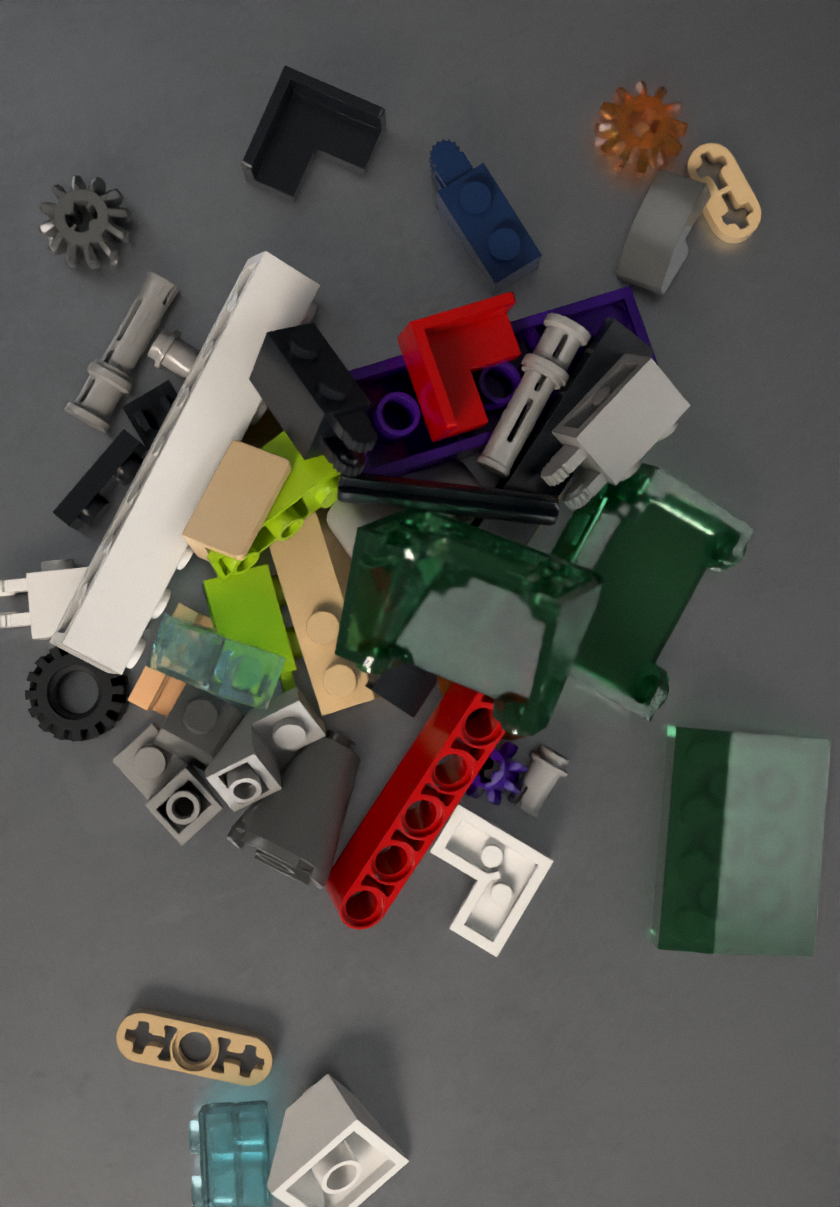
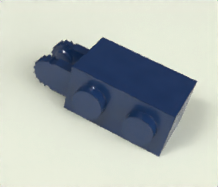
M442 139L441 142L437 141L435 146L432 145L431 157H429V164H431L429 170H432L431 175L435 176V182L440 188L437 191L436 207L492 296H495L537 270L542 254L485 164L482 163L473 168L464 152L459 151L460 146H456V142H451L450 139L448 141Z

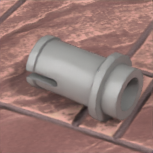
M164 328L152 344L147 356L155 360L154 366L160 369L163 365L183 379H186L200 351L180 339L181 332L178 330L171 333Z
M541 744L537 752L531 750L529 754L532 761L528 766V771L524 772L517 784L522 792L520 794L512 792L507 798L510 803L517 804V808L534 817L539 815V810L559 777L566 778L568 775L565 768L569 760L544 744Z

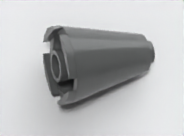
M327 730L325 737L300 748L280 771L282 789L252 803L233 824L227 835V840L240 850H242L245 843L257 848L255 859L306 885L312 880L318 889H323L330 877L361 761L360 757L353 752L356 744L338 732Z

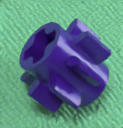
M508 741L498 750L497 744L467 789L466 794L477 799L487 790L489 803L496 806L501 803V794L508 791L520 794L522 791L516 783L519 773L528 771V766L515 762L512 758L517 753L518 746ZM494 760L501 764L500 771L492 773L490 780L484 777V771L493 768Z

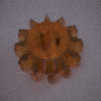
M642 80L636 84L634 97L627 89L621 86L615 90V103H602L599 114L604 121L596 123L594 135L602 139H608L600 147L599 152L602 157H609L618 153L619 156L614 167L617 172H622L629 161L635 163L634 171L636 176L643 177L647 170L648 161L654 169L659 171L665 170L668 165L666 155L679 156L683 146L677 138L686 134L688 125L681 120L675 119L682 110L681 102H671L664 105L663 101L667 93L665 86H660L656 90L654 97L647 95L646 83ZM640 121L650 126L641 138L632 133L633 127H637Z

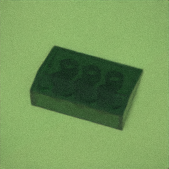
M668 725L650 939L657 949L726 955L814 956L831 747L830 739Z

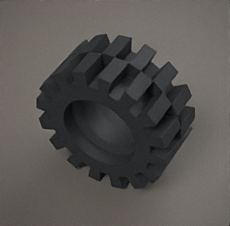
M57 646L50 649L49 654L41 656L35 662L37 667L34 672H29L26 680L30 681V688L25 690V700H30L32 708L28 709L32 718H37L40 722L38 727L44 732H50L54 734V738L60 740H71L72 742L85 741L108 733L114 728L113 725L117 721H121L125 714L123 712L124 706L129 703L128 698L130 694H127L126 685H129L127 675L107 673ZM73 671L88 673L94 678L98 686L96 703L90 710L81 714L66 710L58 698V686L61 680Z

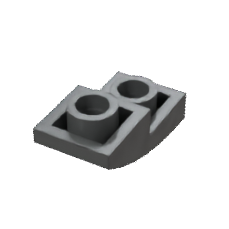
M659 170L641 203L626 238L615 273L618 280L662 295L665 294L690 252L685 239L711 197L706 183Z

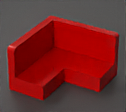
M513 291L410 321L398 335L397 341L432 443L483 427L488 423L472 372L514 360L521 355L507 314L517 303Z

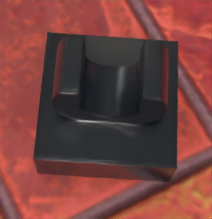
M169 380L122 407L148 451L178 395Z

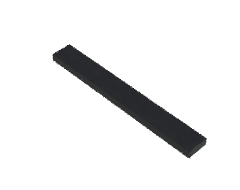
M606 318L570 372L566 385L561 386L525 441L510 469L509 476L501 478L495 488L549 494L559 497L574 472L570 473L569 477L555 486H549L541 477L543 468L563 447L551 431L625 353L650 357L654 350L618 320ZM475 517L365 686L414 718L437 684L439 665L446 652L459 640L469 635L540 525Z

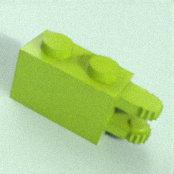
M268 564L250 568L240 575L232 574L223 582L219 577L204 580L202 588L230 689L245 685L253 709L267 702L263 697L259 681L278 676L282 694L295 688L296 684L292 672L297 670L294 660L302 658V651L294 626L285 628L280 607L286 606L287 603L278 574L271 576Z

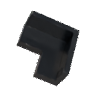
M285 65L243 158L241 167L246 181L295 202L316 154L365 175L386 129L385 109Z

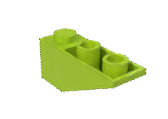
M285 431L265 444L261 450L287 459L292 466V470L246 557L238 561L211 549L207 555L216 575L222 582L232 574L240 575L249 570L258 561L262 551L276 541L282 542L294 536L301 529L307 517L320 507H331L338 500L337 484L340 472L337 473V470L333 468L334 465L330 464L324 455L304 460Z

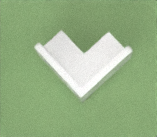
M459 802L436 838L430 852L476 879L451 921L449 929L497 957L554 861L550 855Z

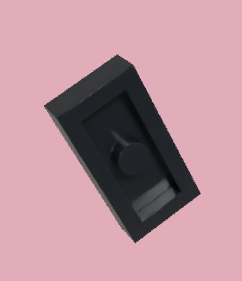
M123 429L56 507L53 513L69 527L79 530L84 523L88 527L93 526L109 508L111 503L106 498L119 482L126 486L135 478L143 462L141 457L147 451L146 447Z

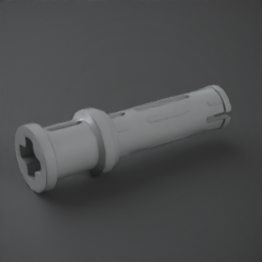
M148 273L139 294L130 306L101 360L95 359L87 367L90 375L75 402H68L64 410L91 427L108 433L111 427L108 420L123 393L130 394L134 381L130 376L159 327L168 307L178 294V287L155 273Z
M548 313L545 317L543 324L546 326L543 335L533 353L525 354L522 360L523 366L521 370L525 374L506 409L503 411L482 454L476 460L479 466L502 478L509 476L514 461L532 432L552 391L566 385L569 379V375L566 372L579 347L586 346L591 338L590 333L583 326L560 314ZM560 343V345H559V347H558L556 353H555L554 356H553L554 351L556 350L558 344ZM525 404H526L527 407H526L525 411L523 412V414H522V416H521V418H520L518 424L516 425V427H515V429H514V431H513L511 437H510L509 440L507 441V438H508V436H509L511 430L513 429V427H514V425H515V423H516L518 417L520 416V414H521V412H522V410H523V408H524V406H525Z

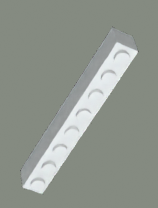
M263 251L247 260L49 643L107 673L122 675L126 667L131 669L137 663L146 644V640L141 636L150 619H157L170 599L171 590L166 588L175 570L183 569L194 552L181 534L232 440L235 439L241 442L249 424L255 425L267 409L266 403L249 380L266 333L310 323L317 309V304L313 302V299L320 284L267 251Z

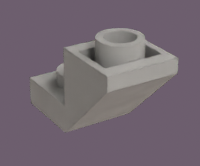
M296 686L248 711L206 768L205 778L233 812H236L282 789L278 759L325 737L324 721Z
M152 723L121 751L112 762L147 798L148 802L145 804V807L183 846L224 807L192 764L153 744L160 728L155 723Z

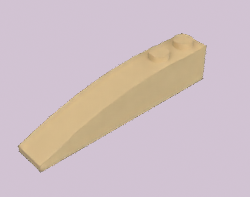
M268 406L261 419L255 425L249 424L241 442L261 449L284 431ZM320 507L304 520L303 526L294 536L282 542L276 541L269 546L322 716L381 697L365 685L408 621L404 606L381 614L378 613L362 565H357L352 561L328 526L326 519L331 507Z

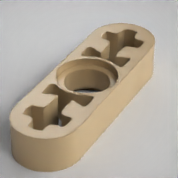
M142 1008L128 1014L119 1025L116 1034V1042L120 1052L131 1061L242 1086H253L262 1082L269 1075L274 1062L273 1047L270 1041L262 1034L153 1009ZM141 1021L149 1023V1033L166 1037L168 1026L176 1027L177 1032L170 1043V1056L161 1054L166 1044L153 1040L149 1041L144 1049L136 1047L137 1039L129 1035V1029L134 1030L140 1025ZM199 1032L209 1039L211 1053L208 1058L200 1062H193L183 1055L180 1044L186 1034ZM221 1037L231 1040L226 1049L229 1052L243 1053L247 1045L255 1046L256 1056L264 1059V1065L255 1064L251 1072H245L242 1070L241 1060L226 1057L223 1063L224 1068L214 1066L222 1047Z

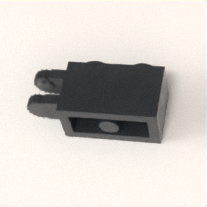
M314 322L267 332L249 377L250 382L304 460L324 455L328 462L334 465L333 468L337 470V473L340 472L343 476L347 475L349 477H356L357 474L360 475L366 465L365 460L367 457L364 456V452L371 451L378 439V433L375 432V428L371 427L372 423L366 416L371 404L370 400Z

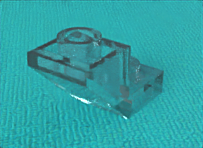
M164 613L146 666L214 695L267 711L286 658L277 653L228 638L213 628Z

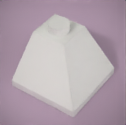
M326 1074L320 1081L310 1086L297 1101L286 1109L267 1187L272 1195L289 1207H358L405 1166L409 1159L358 1098L331 1075Z

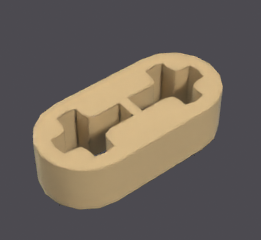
M717 143L700 145L692 152L687 161L684 177L707 184L711 197L702 213L713 233L726 243L743 242L755 232L761 221L762 211L760 204L734 156L726 147ZM703 158H706L709 164L717 162L721 164L722 169L717 175V180L722 189L718 190L710 176L700 178L697 174L702 166ZM726 196L734 210L738 211L744 208L747 211L748 216L742 222L743 229H740L736 223L726 225L723 222V218L728 212V207L723 199Z

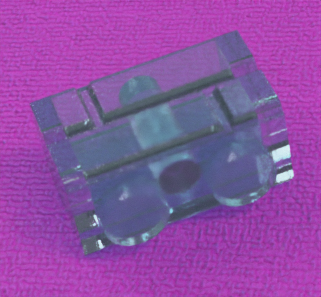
M268 1101L221 1102L202 1105L198 1113V1120H190L189 1122L190 1154H200L201 1175L192 1176V1207H273L272 1194L267 1187L271 1171Z

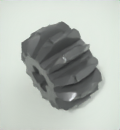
M74 175L71 181L73 191L67 193L61 185H54L52 190L59 199L58 203H41V211L52 219L40 224L39 231L44 237L52 238L47 248L54 256L66 252L65 261L70 267L76 268L85 254V259L90 268L97 269L100 264L98 253L104 251L111 260H116L119 254L112 245L113 241L128 243L130 241L131 235L120 226L131 221L132 214L128 208L119 207L124 197L117 188L106 192L104 180L100 177H95L88 189H86L81 176ZM90 213L94 219L89 221V230L81 232L77 225L83 223V214Z

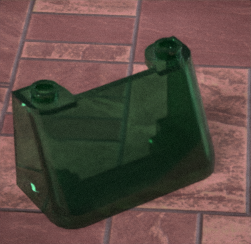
M642 463L640 468L628 479L620 481L617 485L606 483L585 506L583 505L580 509L578 508L573 511L532 586V589L539 590L565 616L568 622L566 640L550 663L549 668L651 722L657 709L665 703L669 694L668 673L664 668L656 664L663 648L705 571L721 573L739 564L746 553L747 543L755 529L658 466ZM543 614L534 617L527 628L535 626L541 620Z
M402 510L357 528L335 655L354 662L358 670L369 674H384L388 669L397 667L405 662L494 698L492 716L501 723L502 729L518 736H534L545 729L550 723L598 607L604 580L597 572L440 513Z

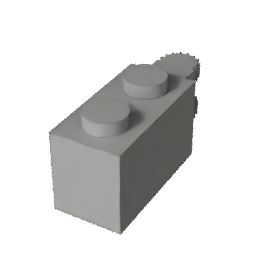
M625 353L551 431L563 447L543 468L541 477L549 486L559 485L580 465L584 471L572 482V485L567 488L562 496V501L570 510L580 509L606 483L617 485L620 481L631 477L642 464L641 458L656 442L667 438L674 432L679 424V417L691 405L651 357Z

